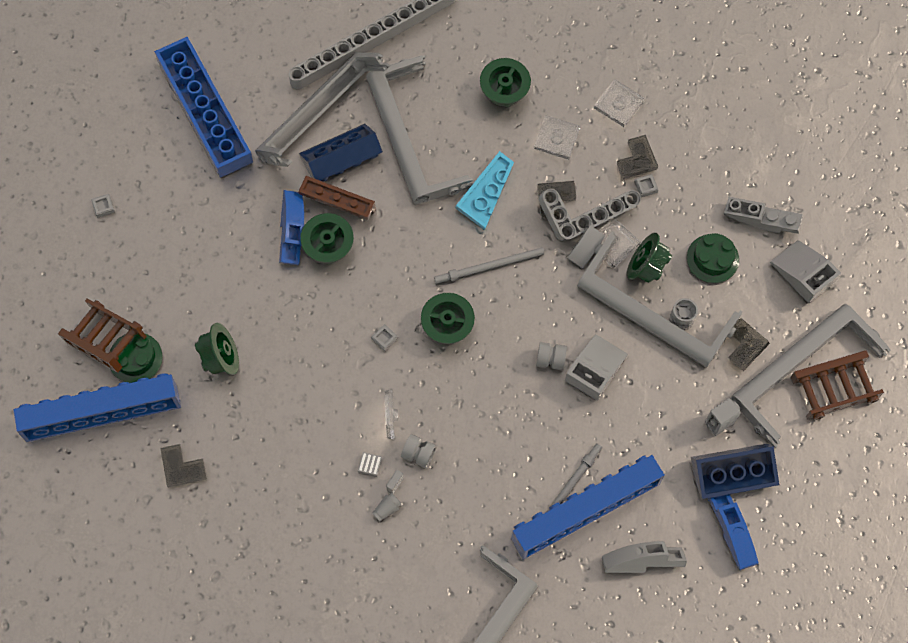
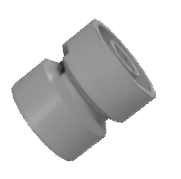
M688 298L676 301L670 314V322L682 330H688L693 325L698 314L696 303Z
M540 342L536 367L547 368L551 365L552 369L563 370L567 346L556 344L552 347L550 343Z
M411 434L404 445L401 457L410 462L415 460L417 465L427 468L433 458L437 445L428 441L423 443L420 437Z

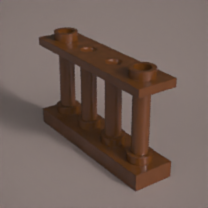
M86 298L85 302L91 308L74 330L69 332L62 328L58 335L68 345L118 373L122 368V365L117 361L120 353L135 335L143 339L147 336L142 331L143 327L136 321L131 323L104 308V305L99 301L95 300L93 302ZM97 313L102 315L103 317L87 337L81 339L80 334ZM110 320L116 323L99 345L93 346V340ZM122 327L129 330L113 351L106 353V347Z
M867 350L794 371L790 377L792 383L803 385L812 408L806 415L807 420L812 418L819 420L828 413L865 402L872 404L880 400L879 398L884 391L883 389L873 390L864 368L865 362L869 358ZM854 367V369H857L866 394L856 397L846 373L847 368ZM836 372L839 375L848 397L847 400L837 401L828 379L830 373ZM817 377L821 380L830 405L819 407L810 384L811 379Z

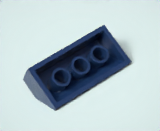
M362 124L300 152L299 155L311 178L324 182L329 176L341 174L351 166H359L362 161L374 159L383 151L376 133L366 124Z
M770 444L691 457L693 474L701 499L780 485L774 446Z

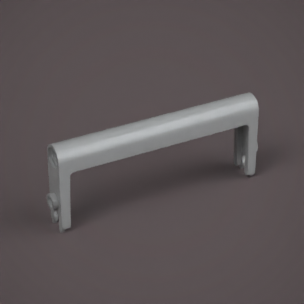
M356 52L255 150L257 156L267 164L288 167L292 161L280 158L282 153L366 71H386L390 64L382 63L383 55L380 53Z
M425 56L403 59L398 63L391 64L386 71H370L366 75L415 204L424 203L446 195H456L459 191L470 188L473 185L470 182L474 181L468 175L428 186L388 84L390 80L423 70V65L426 64L423 61L426 58Z
M612 231L604 244H599L594 252L596 256L582 275L577 286L707 368L726 338H731L735 333L736 328L734 326L742 315V311L740 310L739 313L735 311L711 346L701 342L595 275L616 242L615 232Z
M843 304L731 396L732 401L739 405L740 411L753 424L755 431L760 436H764L775 448L780 443L779 439L781 436L753 403L846 327H850L878 356H886V351H891L888 345L880 338L879 333L871 329L849 305Z
M482 545L480 547V556L516 583L474 642L499 643L534 594L538 585L510 565L505 556L500 553L496 555Z

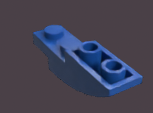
M283 190L279 263L297 266L300 262L301 232L304 227L303 196L299 195V192Z
M730 494L708 498L724 531L723 537L739 570L758 565L759 562L750 533L737 503L733 502Z

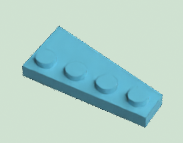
M499 151L455 208L485 230L514 162Z

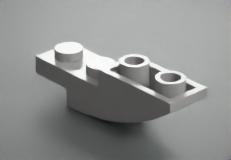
M728 197L724 215L739 222L779 234L781 231L799 234L803 214L768 208L765 203Z
M665 541L633 544L602 556L606 573H645L646 567H686L687 563L683 548L666 547Z

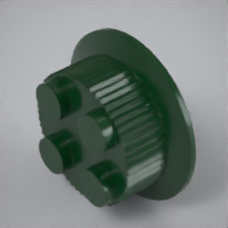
M499 58L491 61L484 67L480 75V87L490 101L499 106L510 107L527 95L531 86V77L527 68L519 61L511 58Z
M332 213L314 216L304 225L301 232V245L305 253L313 260L331 264L342 259L349 253L354 242V234L350 224L343 217Z
M651 233L636 249L627 268V277L632 280L639 277L649 283L653 280H659L662 276V270L665 264H668L671 260L672 254H670L669 247L659 242L660 236L658 233Z
M710 233L698 237L691 243L687 251V264L690 271L698 279L707 283H721L727 281L736 273L739 266V254L733 242L726 236Z
M441 293L433 296L425 303L421 312V324L425 333L434 341L443 344H453L465 339L472 331L475 322L474 310L471 304L464 297L455 293Z
M214 323L210 328V332L200 335L198 342L195 343V349L200 354L202 360V368L205 372L209 371L211 374L226 372L229 375H234L239 369V356L235 342L229 331L222 324Z
M125 334L115 341V343L112 345L110 349V352L113 351V349L117 346V344L121 341ZM145 334L147 336L145 339L138 335L132 338L118 356L119 359L117 361L122 365L121 370L117 373L110 369L117 379L122 382L133 383L137 382L138 379H151L156 375L161 367L163 354L159 343L152 336Z

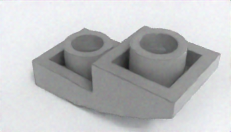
M589 225L567 259L584 268L598 245L603 241L605 235Z

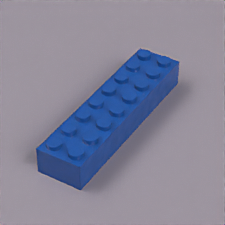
M188 36L154 51L164 75L219 177L221 178L253 163L251 151Z
M164 373L152 379L141 378L133 383L122 382L111 388L104 386L98 388L97 391H82L74 396L63 395L56 400L45 399L39 401L38 404H22L19 408L13 410L17 432L25 442L179 409L181 404L178 388L172 374Z
M644 455L635 461L636 464L632 466L625 465L620 468L618 474L614 476L609 474L602 478V482L596 486L594 483L584 488L583 493L579 495L574 493L566 498V502L562 504L558 502L549 507L550 511L544 514L539 512L528 523L525 524L523 521L514 526L515 530L512 532L511 541L522 560L659 486L665 474L654 456L646 457Z

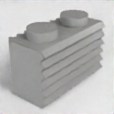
M727 398L723 403L721 402L720 405L711 409L705 423L713 434L717 436L735 424L741 414L740 407L735 401Z

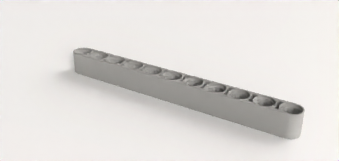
M433 0L410 1L292 67L289 71L291 86L294 89L306 87L343 66L356 52L366 53L450 6L456 0H437L436 2H433Z

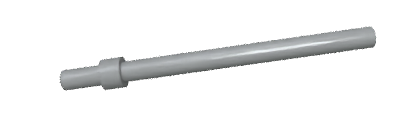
M541 247L457 271L456 269L449 270L446 274L435 276L434 280L436 284L449 280L451 282L456 281L463 276L544 255V250Z
M596 443L590 453L583 457L581 460L582 464L551 506L558 502L560 504L563 503L588 467L591 468L595 463L594 459L602 450V446Z

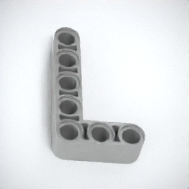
M547 189L539 196V203L556 237L560 241L572 239L584 233L589 225L596 227L636 207L641 202L640 194L635 190H631L571 219L556 190ZM546 194H550L552 196V203L546 201ZM628 195L633 197V204L627 201ZM612 203L617 205V212L612 211ZM555 210L560 212V220L554 217ZM596 211L601 213V220L595 218ZM579 219L584 220V229L579 226ZM563 227L569 230L568 237L562 234Z

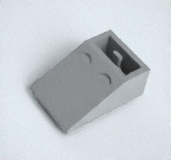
M799 240L770 262L808 303L812 302L833 285L841 275V272L827 258Z
M595 334L568 370L565 381L598 401L628 354Z

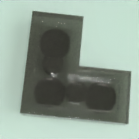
M646 134L628 139V145L633 156L617 160V166L622 179L657 170L658 164Z
M574 181L537 184L538 199L543 191L554 189L559 193L563 202L576 201ZM546 194V201L552 203V196L550 194ZM539 203L541 221L548 220ZM557 210L554 211L556 219H560V212Z
M740 318L734 326L736 331L732 337L741 344L728 358L744 372L770 343L746 321Z
M180 444L160 448L168 488L207 479L203 458L184 462Z

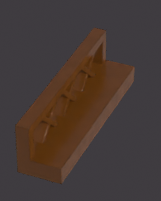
M305 176L298 191L299 195L366 220L376 211L375 201L309 176Z

